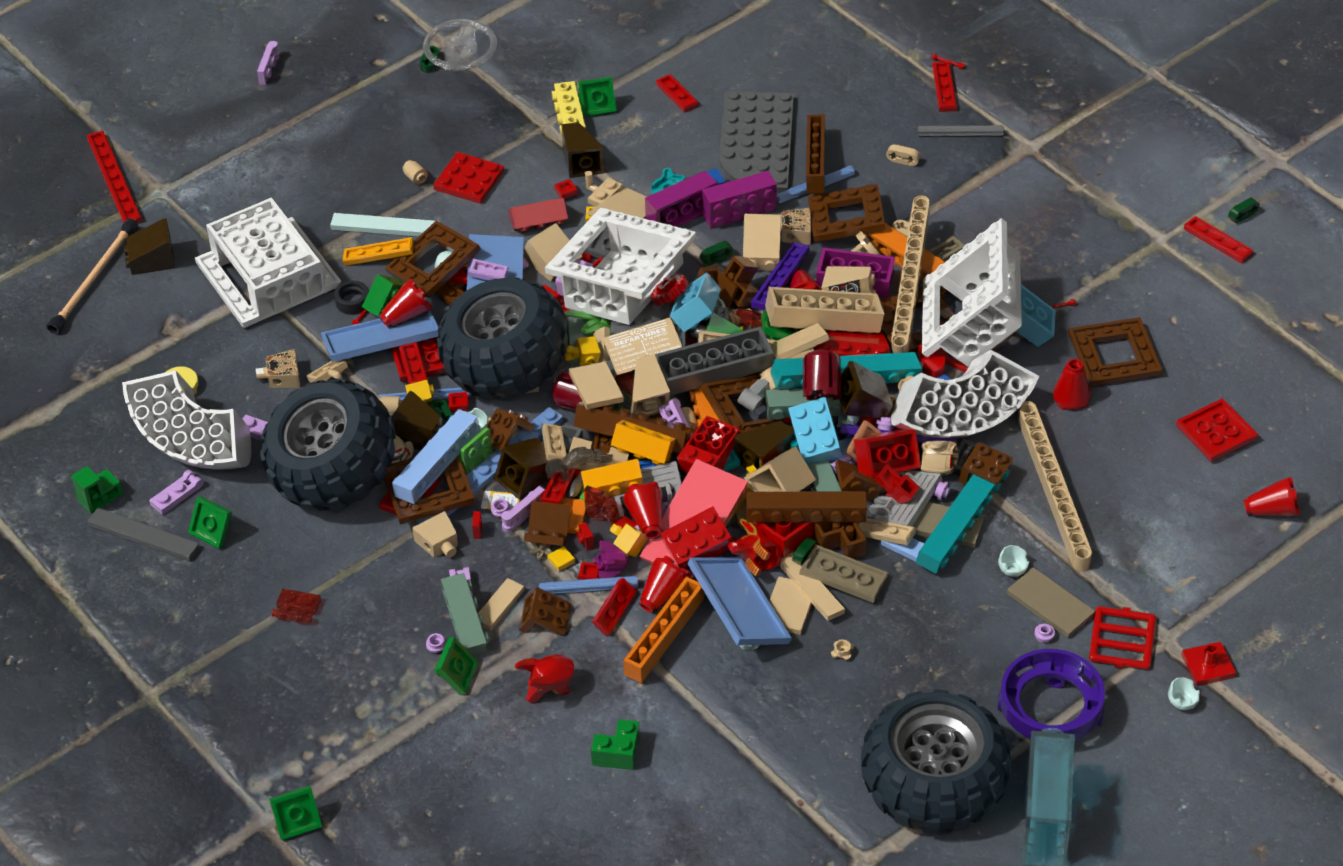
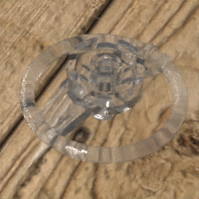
M455 19L443 22L431 29L423 41V51L427 59L433 64L447 71L448 69L453 70V72L482 65L493 56L497 48V38L492 29L479 21L470 19ZM461 26L457 36L450 37V41L444 46L445 61L436 58L430 51L432 38L444 29ZM476 28L484 31L489 36L491 43L489 50L480 58H478L475 40Z

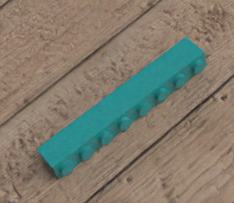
M915 352L840 356L841 375L848 362L854 361L882 376L885 383H899L907 376L912 375L915 377L922 370ZM803 358L775 359L770 373L776 389L803 388Z
M1007 469L998 485L972 475L919 550L915 563L937 574L940 568L944 569L949 561L948 556L955 554L958 542L962 543L967 535L965 531L973 528L976 522L974 518H980L984 511L983 506L985 504L989 505L993 498L992 493L998 492L1002 484L1001 481L1007 479L1010 470Z

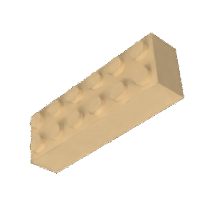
M769 287L765 303L770 325L777 328L792 327L800 329L818 323L823 329L830 331L880 333L884 318L878 294Z

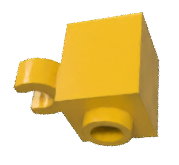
M596 337L577 338L575 347L568 346L564 357L566 361L577 358L580 367L599 363L601 352Z
M427 380L405 385L407 394L409 391H413L425 403L433 401L432 396L435 395L433 385H428Z
M613 524L610 528V531L618 536L613 544L619 547L627 557L628 555L637 557L649 539L637 528L628 524L624 528Z

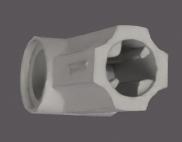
M758 379L749 389H744L737 402L750 411L755 412L765 398L766 390H770L769 382L766 379Z

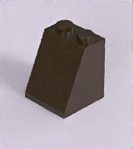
M579 122L561 124L563 153L569 178L583 177L587 171H591L592 175L604 174L602 144Z
M163 218L126 237L127 245H124L125 256L128 257L125 258L126 267L130 268L132 275L175 269L167 218Z
M849 361L841 375V398L839 401L844 415L872 418L887 417L893 408V402L889 396L884 378L854 361Z
M413 391L408 392L392 415L395 435L404 443L411 442L414 449L420 451L438 433L439 429L443 427L441 416Z
M778 421L734 436L735 454L740 460V465L745 469L754 465L758 469L782 453L790 450V443L795 440L794 429L790 425Z
M537 438L503 447L493 479L520 500L552 478L560 463L548 461L544 444Z

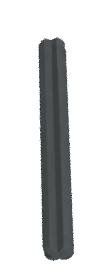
M918 126L917 134L918 136H1003L1004 126Z

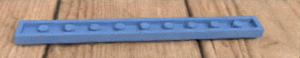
M548 407L530 422L534 425L531 432L522 429L510 439L508 445L533 438L543 439V423L559 425L563 422V416ZM496 450L466 475L473 495L493 480L502 451ZM458 508L446 511L447 516L449 517ZM436 515L418 519L416 523L420 524Z

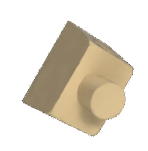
M445 511L412 527L414 541L431 556L437 557L444 553L448 558H451L456 554L457 550L455 547L458 545L457 534Z

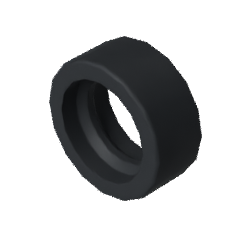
M354 280L341 283L334 292L337 309L340 312L351 315L364 311L362 305L369 293L368 287L364 283ZM348 294L362 295L356 301H345L342 299Z

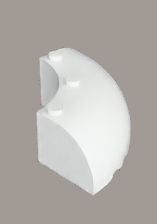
M989 350L974 359L960 378L944 380L920 373L903 383L892 411L891 423L903 430L915 429L917 435L932 438H958L977 434L994 427L1011 416L1022 405L1027 396L1030 395L1039 376L1000 354Z
M176 370L122 383L125 402L128 405L131 418L148 441L164 454L187 465L204 469H235L249 465L251 459L250 427L234 409L206 410L197 405L193 389Z

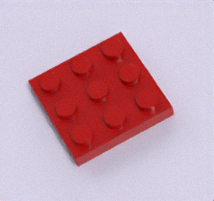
M457 152L435 181L433 188L435 191L481 204L504 172V165Z
M439 336L417 342L427 377L446 373L438 355L437 338ZM399 346L393 347L391 351L400 382L408 381Z
M1223 398L1176 420V427L1210 462L1258 439V433Z

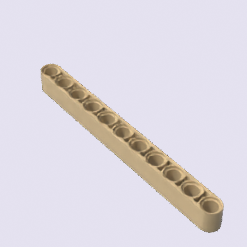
M917 196L913 200L891 339L892 353L909 352L930 215L929 199L926 196Z
M1024 401L1018 411L1019 426L1072 566L1077 571H1086L1090 567L1092 550L1037 407L1033 402Z

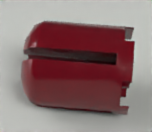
M815 350L804 356L803 397H806V400L813 401L826 397V399L833 397L834 401L841 398V358L837 353Z
M569 370L561 372L556 378L552 389L554 403L558 407L576 411L577 404L581 403L582 399L569 375Z

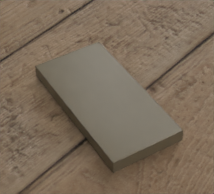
M928 502L912 526L915 527V534L929 537L950 507ZM983 514L980 518H974L976 522L973 528L965 531L967 535L962 543L958 542L959 545L975 548L984 521Z
M816 544L799 573L872 603L876 600L889 575L888 572Z
M1034 567L1007 589V595L1067 638L1095 616L1093 609Z

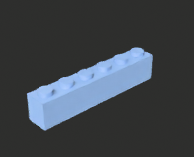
M458 409L449 418L448 422L439 429L438 433L428 441L427 445L417 453L416 457L405 467L401 474L394 479L392 485L395 497L415 504L459 455L461 448L480 431L478 416Z

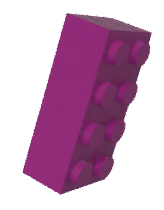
M703 171L646 197V219L679 227L702 216V189L716 186L717 182L706 171Z
M769 171L702 189V216L710 229L744 220L745 214H765L777 210V184Z
M822 248L816 272V282L821 287L827 266L871 267V273L875 275L873 289L876 290L878 297L889 298L894 276L895 257Z

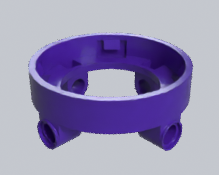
M1039 649L1020 656L1007 668L1002 679L998 710H1002L1004 717L1016 731L1036 741V753L1042 756H1049L1053 754L1055 744L1078 740L1090 733L1096 725L1102 726L1105 687L1095 667L1079 655L1060 649ZM1028 666L1033 667V669L1024 672L1019 677L1016 675L1018 671ZM1084 674L1095 686L1090 688L1080 675ZM1046 676V684L1053 688L1062 687L1065 680H1068L1080 690L1084 699V708L1080 715L1069 723L1062 725L1042 724L1030 718L1022 709L1019 700L1022 689L1030 681L1039 677Z

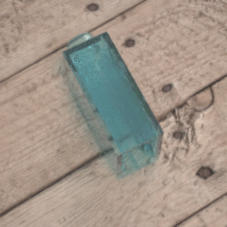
M1056 728L1031 731L1025 781L1021 866H1065L1072 814L1075 734H1065Z

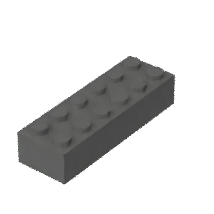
M761 326L655 354L670 390V396L701 388L704 383L738 378L765 371L772 367L774 363V353Z

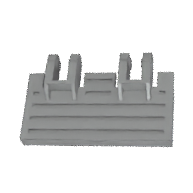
M674 461L641 469L643 483L657 482L662 490V495H668L667 499L670 504L673 500L672 493L675 492L676 495L681 486L677 462ZM625 493L604 497L607 513L616 512L615 506H617L619 516H624L622 504H624L623 496Z
M914 470L897 472L901 477L906 474L920 488L912 499L906 503H898L892 497L877 496L874 499L875 504L869 507L870 513L876 515L874 520L912 527L934 494L939 482L942 481L941 474Z

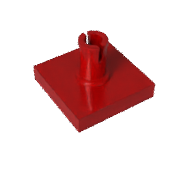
M1221 641L1182 650L1181 656L1196 687L1235 678L1236 671Z

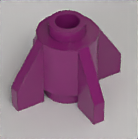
M600 541L599 551L603 552L599 553L597 558H593L592 562H597L598 568L603 570L599 571V578H612L627 567L628 557L611 542Z

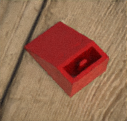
M706 416L677 456L680 471L688 474L696 459L723 470L734 446V436L739 434L740 428Z

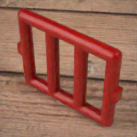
M1096 607L1089 660L1091 662L1115 665V668L1123 669L1124 666L1148 670L1151 667L1156 615L1131 611V608L1123 607V609ZM1103 615L1148 621L1147 629L1102 623ZM1101 631L1146 637L1145 645L1101 639L1100 633ZM1106 647L1144 653L1143 661L1099 655L1098 648Z

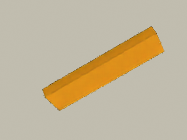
M410 237L344 249L342 262L344 266L411 255L413 254L414 240Z

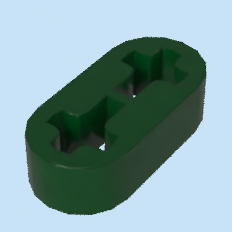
M428 46L425 48L420 59V70L422 72L431 73L435 70L440 59L438 47Z
M1250 197L1235 205L1230 210L1228 217L1233 222L1239 223L1255 214L1260 204Z
M722 241L704 249L700 254V260L706 266H710L729 258L734 249L729 242Z
M435 399L430 403V407L441 418H445L446 422L442 420V426H444L449 418L453 416L446 401Z
M807 537L795 551L792 561L802 565L815 544L817 545V541Z

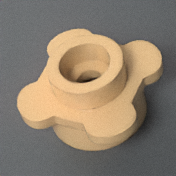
M838 640L834 642V650L831 652V655L834 658L839 657L849 660L854 646L847 640Z

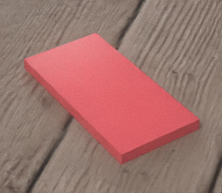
M696 459L661 519L660 533L714 506L722 522L726 525L747 489L748 481ZM661 534L649 539L640 555L641 560L653 564L656 558L672 557L663 543ZM689 570L690 575L688 578L694 580L696 577L692 570Z

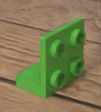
M486 427L461 448L458 456L466 475L493 454L490 429Z

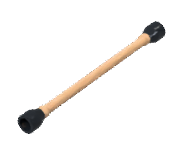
M131 218L125 220L114 243L66 304L62 312H59L57 316L50 319L46 325L50 333L59 334L64 327V322L69 312L80 300L121 243L126 240V237L135 233L138 229V223Z

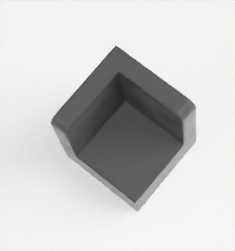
M565 424L563 427L566 454L568 455L573 437L583 439V429Z

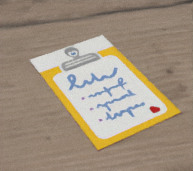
M484 491L481 509H491L492 503L499 498L508 501L512 509L520 500L511 493Z

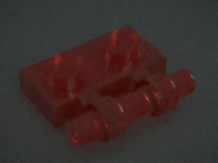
M738 308L735 314L741 318L740 321L747 326L752 324L751 329L762 327V313Z
M587 485L584 489L586 515L601 521L607 518L610 526H612L619 519L615 498L613 496L605 497V491Z
M282 588L276 602L277 609H273L271 615L283 621L289 619L300 624L304 622L311 623V615L316 614L321 602V596Z

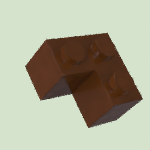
M733 256L724 272L738 286L733 302L738 307L752 308L751 301L759 290L750 282L759 267L747 257Z
M857 522L814 523V539L817 541V545L829 550L840 547L844 556L852 559L866 556V538Z

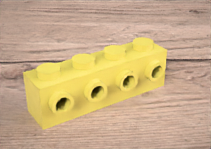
M575 81L554 84L555 91H552V99L556 101L554 102L555 112H559L557 114L558 124L579 122L585 128ZM559 125L560 134L562 136L561 125Z

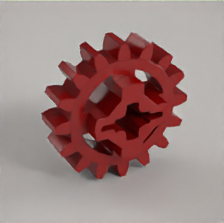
M676 274L674 277L667 276L655 286L654 292L650 294V298L657 306L672 303L686 290L685 287L688 286V280L682 274Z

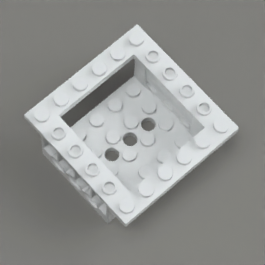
M272 198L207 224L211 251L195 258L196 264L243 328L329 292L341 284L339 277L293 217L287 218ZM231 262L247 283L250 306L221 266Z
M600 208L546 265L545 274L562 279L565 308L583 311L587 314L630 325L652 300L650 294L654 292L655 286L663 281L665 277L673 276L682 266V254L696 239V232ZM608 227L610 252L596 268L575 263L574 261Z
M1002 218L996 223H992L986 231L978 234L976 239L966 244L957 254H953L948 261L939 265L933 273L928 274L924 278L922 354L926 357H929L941 347L968 367L974 359L991 350L1022 326L1020 252L1007 243V222ZM940 286L963 301V310L953 315L943 325H940Z

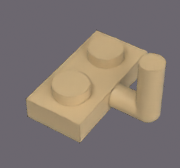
M585 172L586 188L593 192L588 197V203L595 207L623 188V184L607 178L598 187L593 184L592 172Z
M345 360L330 361L308 374V381L310 383L318 380L326 382L331 377L343 379L341 373L344 369L348 368Z

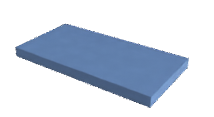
M469 234V239L477 243L481 250L468 261L467 290L480 283L489 281L468 276L473 259L508 266L507 277L523 279L524 237Z
M428 311L388 328L381 319L321 332V337L331 362L438 337V325L431 312Z
M741 557L689 559L688 565L736 645L789 644L791 640L790 634L753 575L746 568V564Z

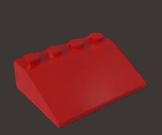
M825 330L829 340L813 347L814 351H833L839 356L890 353L889 344L882 330H880V333Z

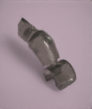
M577 447L572 449L563 460L559 458L550 460L545 466L546 474L549 479L553 478L555 473L560 472L562 480L565 482L569 477L568 470L572 471L581 465L592 463V461L594 463H611L613 454H603L602 449H594L592 451V449H587L586 447Z

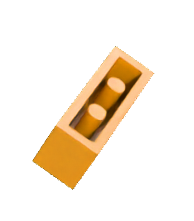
M621 420L616 424L611 445L615 446L618 451H629L638 458L646 457L651 459L653 463L662 465L670 460L676 438Z
M638 459L581 471L587 501L617 496L626 493L628 486L631 484H644Z

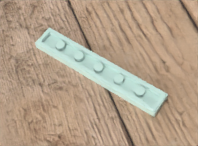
M334 213L330 227L331 230L419 237L435 221Z

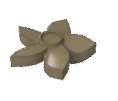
M535 543L536 548L529 551L530 554H537L539 561L543 556L547 557L548 554L552 553L550 550L551 544Z

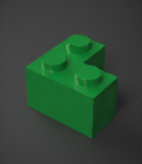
M377 274L362 307L379 317L382 314L381 311L405 282L398 278Z
M86 466L71 475L77 500L90 514L94 513L97 508H102L123 495L120 481L108 469L96 475Z
M618 719L615 736L594 734L591 747L592 766L634 770L640 739L639 721Z

